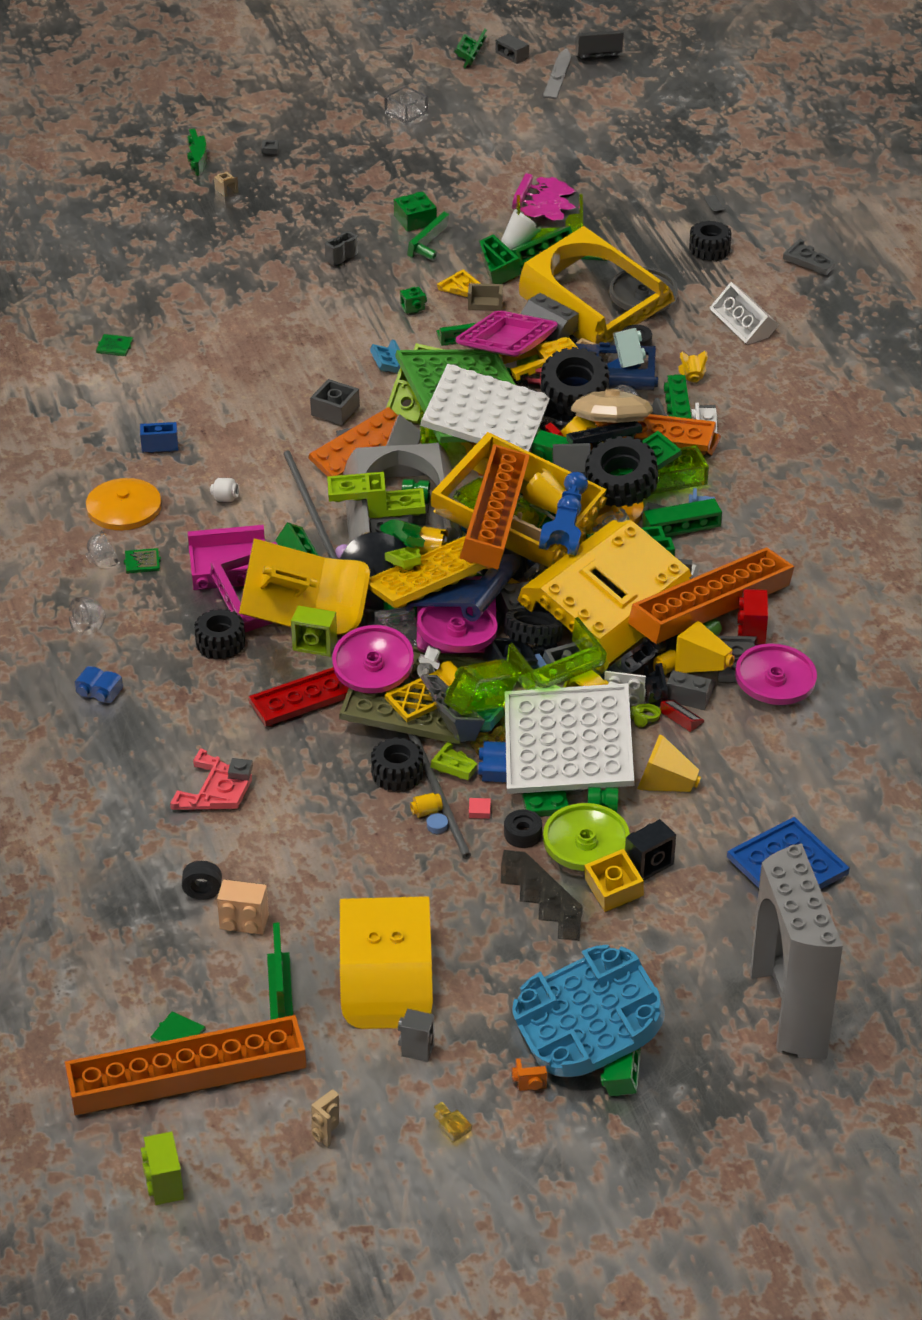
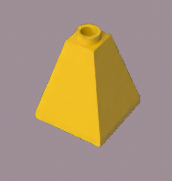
M697 621L677 636L675 671L688 673L725 670L734 663L733 650L706 626Z
M659 734L637 789L691 792L692 787L697 788L701 776H698L699 769L663 735Z

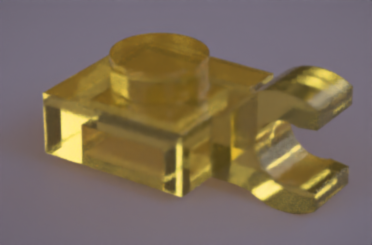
M499 726L491 734L489 732H481L476 740L469 741V744L479 756V747H484V741L505 742L506 737L504 734L506 730L503 726Z
M443 1102L434 1106V1109L437 1111L434 1113V1117L439 1121L438 1127L452 1142L457 1141L472 1131V1124L458 1110L451 1113Z

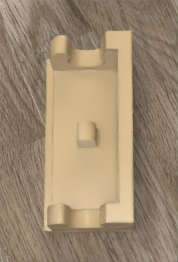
M518 512L517 516L513 517L510 528L539 542L542 529L521 520L522 513Z

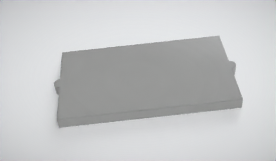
M399 414L386 446L418 444L422 432L412 422H409Z

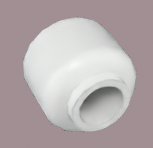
M217 478L214 484H211L210 493L218 502H233L239 495V485L232 478Z

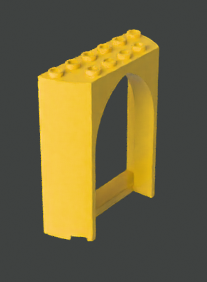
M585 226L525 262L519 281V295L527 301L535 295L542 293L579 313L578 331L572 335L579 340L584 338L596 344H600V342L610 343L614 340L613 333L620 332L629 325H638L675 301L670 287ZM585 256H594L613 262L653 290L655 294L606 324L603 315L559 284L553 276Z
M487 432L432 491L431 506L435 508L433 510L434 513L468 529L474 510L448 496L472 470L483 475L485 474L493 444L530 455L520 493L527 495L528 491L525 488L536 473L542 474L544 472L542 469L544 468L550 471L564 489V480L571 472ZM588 481L587 490L581 494V512L577 516L575 526L581 531L580 543L584 540L586 533L592 531L600 508L604 507L607 500L605 497L607 489ZM512 528L509 530L505 544L506 549L547 569L567 554V548L561 544L550 545L548 550L539 549L538 541Z

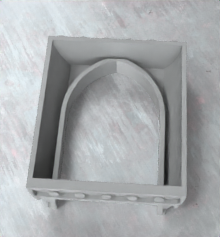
M439 443L356 448L348 458L343 475L384 472V478L427 475L438 486L453 468L447 452ZM456 488L448 496L457 501ZM366 499L359 501L345 500L349 542L361 535L370 533ZM443 517L444 527L448 530V537H445V541L450 543L463 537L461 526Z
M802 844L784 848L762 862L750 977L752 979L773 976L782 1001L776 1042L777 1052L782 1053L786 1051L798 1054L799 1058L825 1059L828 1055L843 945Z

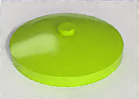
M578 803L563 807L549 817L544 826L543 842L547 853L557 863L573 870L585 871V864L621 849L625 850L626 837L630 832L625 820L614 810L598 804Z

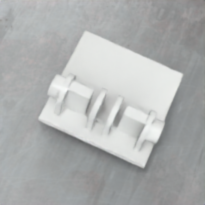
M605 671L604 680H607L608 683L610 681L618 684L628 683L630 706L644 704L646 676Z

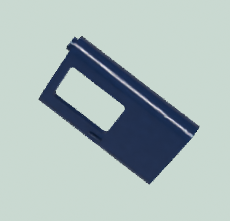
M600 342V344L574 343L578 349L586 348L589 352L592 350L597 353V356L600 353H617L616 345H610V343ZM640 346L644 348L645 354L648 355L647 369L608 368L609 389L654 391V387H658V377H655L656 346ZM568 377L561 382L569 386H582L589 381L581 377Z
M503 554L498 570L494 568L488 569L478 580H460L456 584L442 587V590L426 594L420 600L411 601L406 608V612H410L414 606L461 607L465 619L476 621L519 570L520 560L515 555ZM468 607H472L473 616L468 614Z

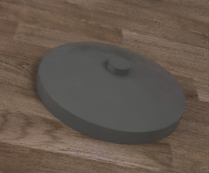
M643 267L670 287L676 301L678 294L676 281L669 274L661 270ZM625 270L615 275L610 282L609 294L612 301L627 311L655 294L653 290ZM673 301L663 309L659 310L658 312L669 308L674 304L675 301Z

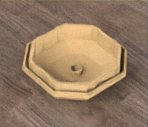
M606 389L605 391L592 392L582 396L572 405L571 410L576 412V416L591 421L618 423L643 421L652 413L653 408L648 401L634 394L621 392L619 389Z

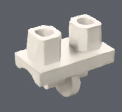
M428 645L425 655L420 654L418 659L420 664L417 667V673L420 677L422 674L428 675L433 673L435 669L438 670L440 662L437 660L440 654L439 649Z

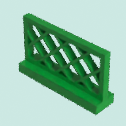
M280 922L273 923L274 953L267 954L270 1020L293 1016L290 952L282 953Z

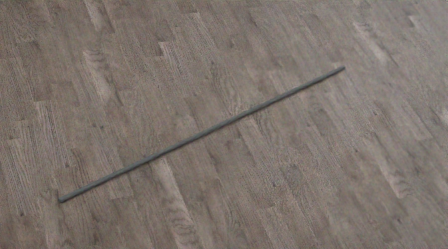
M287 450L284 452V457L328 556L331 559H338L291 452ZM364 615L359 624L360 627L368 626ZM408 734L410 740L415 741V744H418L423 751L424 771L434 793H439L441 797L443 814L448 819V825L463 858L467 859L471 856V853L433 768H430L431 764L419 737Z

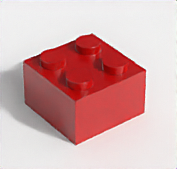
M744 589L743 597H739V609L742 610H739L737 616V624H741L738 625V636L757 637L755 645L766 644L768 624L767 590Z

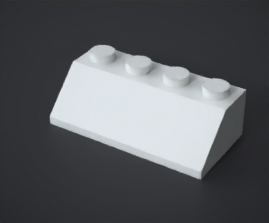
M732 282L709 308L747 345L769 338L779 326L752 298Z

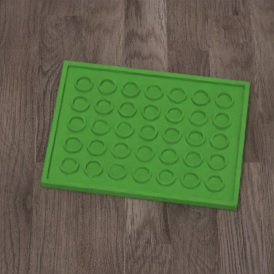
M477 349L396 350L395 357L424 413L447 364L457 365L460 368L473 370L476 373L492 376L495 379L508 381L515 385L502 359L496 353ZM538 428V431H537L536 436H537L538 433L541 431L540 428ZM433 430L439 443L470 442Z

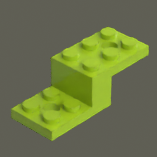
M417 343L414 347V350H444ZM400 367L386 408L390 407L397 415L400 414L409 422L419 424L423 410ZM405 400H411L409 406H402Z
M384 472L327 476L329 502L367 499L369 518L400 517L402 515L417 516L426 513L423 488L386 491Z

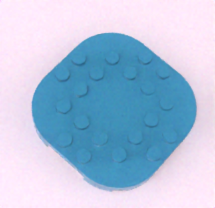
M609 945L591 947L582 951L584 958L545 977L539 972L521 986V994L513 1002V1015L539 1066H546L548 1073L562 1077H574L590 1073L639 1049L658 1033L665 1017L664 1004L657 987L652 983L637 955L631 950L622 946L620 949L610 948Z

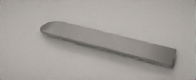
M564 49L558 55L543 98L557 99L571 59L568 49Z

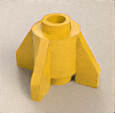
M703 351L698 356H688L686 353L681 352L680 359L682 364L678 366L679 373L685 375L688 381L698 382L706 372L707 352Z

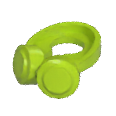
M639 704L630 708V719L634 720L638 727H644L648 722L657 721L661 715V710L652 704ZM643 711H649L654 716L645 715Z

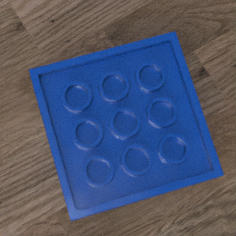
M795 817L727 851V858L758 888L762 862L772 854L791 845H803L820 889L848 875L850 870L839 857Z

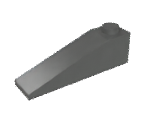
M422 674L421 679L448 730L454 734L455 739L460 742L475 741L485 720L437 675Z

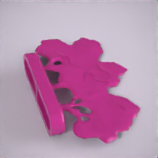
M525 173L512 203V209L521 210L526 216L538 217L545 215L553 221L564 219V214L560 209L570 210L576 208V206L560 196L570 195L575 190L555 177H539L536 180L540 184L532 185L533 175ZM530 188L539 190V194L528 192ZM528 195L532 196L533 200H525ZM523 203L528 204V206L522 207Z

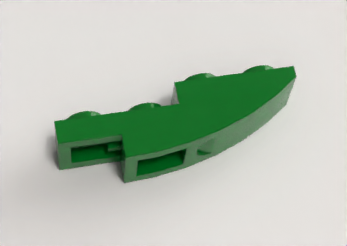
M189 129L187 142L190 146L187 159L190 162L191 170L195 171L196 176H200L207 163L205 136H198L195 129Z
M393 519L380 526V530L383 533L396 537L408 547L424 546L425 539L419 535L422 527L416 524Z

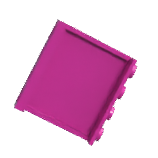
M264 525L187 531L193 590L217 588L210 574L211 562L252 549L254 538L265 541ZM248 565L225 572L232 587L244 586Z

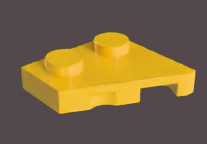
M462 269L437 283V288L440 291L468 297L469 283H481Z

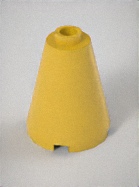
M544 468L542 469L544 472L542 474L536 473L525 489L528 492L527 495L523 494V500L556 514L558 501L562 498L563 491L566 490L550 471Z

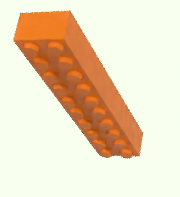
M493 444L460 559L498 570L528 464L529 454Z
M763 548L633 603L628 624L655 644L684 632L697 621L703 624L739 608V597H743L744 589L767 590L769 595L789 586L795 566L769 548Z
M296 1015L69 1060L65 1061V1068L75 1116L306 1068V1052Z

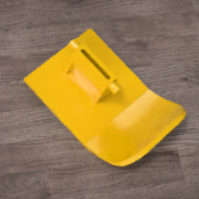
M254 538L239 614L291 627V619L297 606L336 612L337 635H345L356 629L361 622L370 578L369 567L362 561L325 558Z
M429 896L340 899L341 1009L345 1020L355 1028H398L399 1020L405 1016L407 1009L431 1014L433 992Z

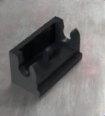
M656 663L655 671L648 672L649 669L646 665L643 670V675L646 676L645 703L660 707L662 701H667L668 694L662 663Z

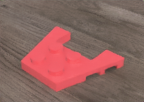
M200 748L193 760L194 767L211 771L199 794L196 795L177 790L170 803L171 809H238L252 782V774L249 781L228 779L230 765L220 761L218 756L212 757L208 755L206 750Z

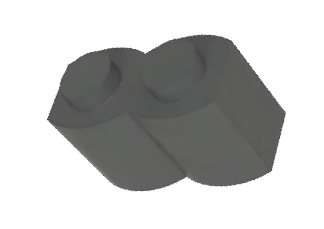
M351 231L343 232L338 237L329 239L325 243V259L332 265H339L345 259H350L358 253V236Z

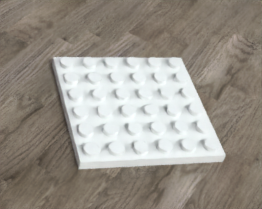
M447 364L424 413L420 426L474 443H478L489 432L529 452L550 398L543 392H536L523 386L511 384L508 381H501L492 376L476 373L473 370H466L457 365Z
M628 683L505 691L507 794L588 789V787L635 786Z

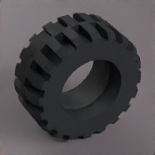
M564 348L561 352L557 351L552 354V357H548L546 363L542 366L541 392L550 398L549 407L553 410L557 409L558 413H567L568 416H573L576 412H573L571 407L576 400L589 393L609 389L607 363L592 350L589 352L586 348ZM568 377H581L589 382L582 386H569L561 381Z
M618 436L616 439H606V442H601L597 445V448H593L590 455L586 458V478L588 481L607 489L605 493L607 498L605 505L612 507V505H616V507L622 508L625 505L630 507L634 503L639 504L644 498L647 499L657 487L659 474L655 452L647 443H643L638 438L635 440L629 436L627 438ZM620 468L634 469L633 472L626 475L615 476L609 474Z

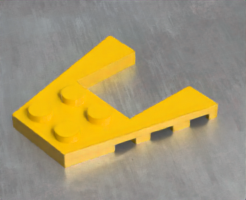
M563 337L556 341L538 344L519 357L501 354L499 356L503 363L507 364L536 354L539 355L541 360L511 368L512 375L517 381L525 373H528V375L536 373L535 369L542 368L543 364L546 363V359L550 356L552 357L553 353L561 352L564 348L572 349V347L577 346L570 338Z

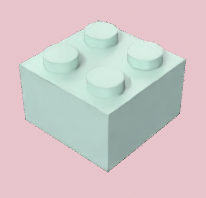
M632 328L613 333L621 368L644 363L646 354L644 348L640 347V341H642L640 331Z

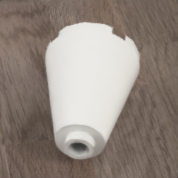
M516 209L513 211L501 239L509 249L530 241L542 229L540 226L536 228V223L520 212L518 215V210Z

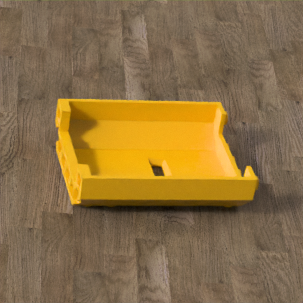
M612 520L579 545L576 556L566 554L523 586L517 600L530 612L534 611L537 602L548 610L557 620L562 622L572 633L594 650L590 664L596 670L603 673L621 657L640 645L646 637L628 624L632 604L688 581L692 575L687 566L632 520L624 522ZM596 569L620 589L625 596L623 598L618 596L591 571Z

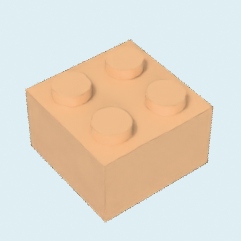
M223 880L217 897L220 929L263 935L269 916L267 885Z

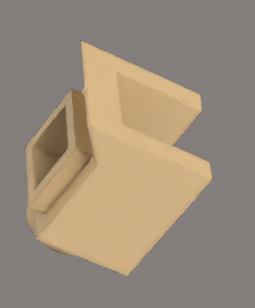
M228 172L220 173L214 177L215 189L224 197L227 196V186L235 193H238L237 177L234 178Z

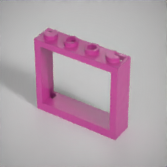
M251 549L211 562L210 574L230 612L235 611L244 620L245 632L273 623L239 614L241 602L225 574L226 571L248 565Z

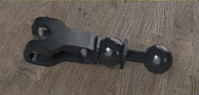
M678 635L657 644L645 637L640 645L629 651L605 671L632 674L652 658L665 653L666 649L672 645L671 640L677 641ZM605 671L601 674L603 680L605 679Z

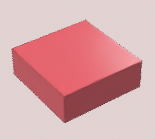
M469 798V818L490 819L491 798Z

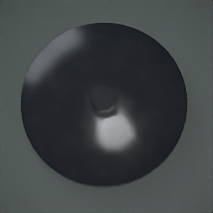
M367 533L351 541L343 551L340 559L357 560L366 563L370 570V577L396 566L385 560L386 552L406 548L407 546L396 537L386 533ZM367 589L364 608L384 610L383 599Z

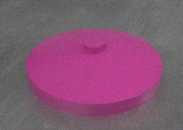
M424 606L417 616V631L428 644L438 649L456 653H467L481 650L494 641L497 633V620L488 609L478 620L469 621L463 616L461 607ZM468 607V614L473 616L472 607Z
M382 625L359 627L345 634L336 644L332 655L333 669L337 678L352 690L362 693L385 692L399 686L410 675L414 665L413 648L405 635L391 627Z
M761 644L751 647L742 653L736 664L735 676L740 688L752 698L773 705H789L806 699L813 692L816 685L817 671L813 662L804 653L795 648L781 644Z

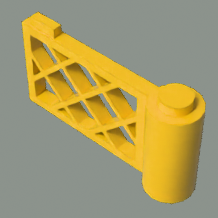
M451 661L442 662L437 671L428 674L437 675L464 701L470 699L475 693V686ZM421 678L400 688L395 687L388 690L385 694L386 701L406 722H410L437 709L434 702L429 705L421 704L422 700L433 701L430 695L424 694L427 689ZM415 688L422 689L421 693H414L410 691ZM397 696L405 697L404 701L394 700V698ZM408 698L419 699L418 703L407 702ZM405 708L416 709V711L407 714Z

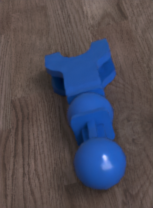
M571 472L564 480L566 491H563L562 498L558 501L555 519L542 526L539 549L548 550L550 545L561 544L567 548V554L576 556L579 549L581 531L575 526L577 516L581 512V494L587 490L588 481L584 474Z

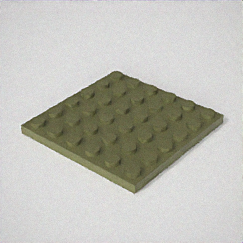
M412 646L414 653L412 671L408 678L397 688L421 678L417 673V667L420 664L418 659L420 654L425 655V653L420 652L415 646ZM440 653L437 659L440 664L451 661L475 686L474 695L465 701L470 706L474 702L485 668V661L450 653ZM349 688L339 713V719L460 744V741L455 739L454 734L448 730L438 709L410 722H406L386 701V691L381 693H362ZM415 688L410 692L421 693L422 689ZM397 696L394 700L404 701L405 697ZM408 698L407 702L418 703L419 699ZM422 700L421 704L429 705L433 701ZM405 708L407 714L416 711V709Z

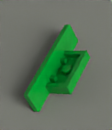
M484 28L477 41L466 34L461 38L454 53L466 60L464 68L468 64L471 65L487 37L485 35L487 29Z

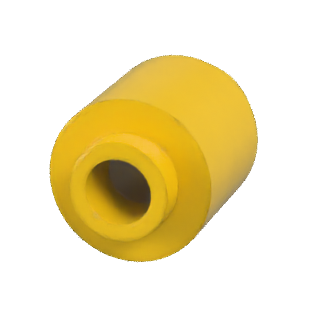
M669 650L655 657L653 660L654 670L656 663H662L664 675L674 671L676 650Z
M428 793L413 797V802H410L412 814H416L419 818L438 813L439 810L443 809V804L439 793Z

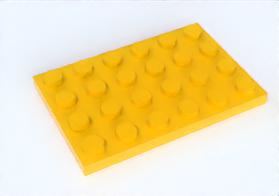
M463 536L420 555L421 564L415 565L413 569L404 570L400 566H395L370 577L368 589L392 607L402 608L408 602L420 600L426 594L438 592L444 586L456 584L460 579L472 577L478 571L490 568L460 559L466 537Z

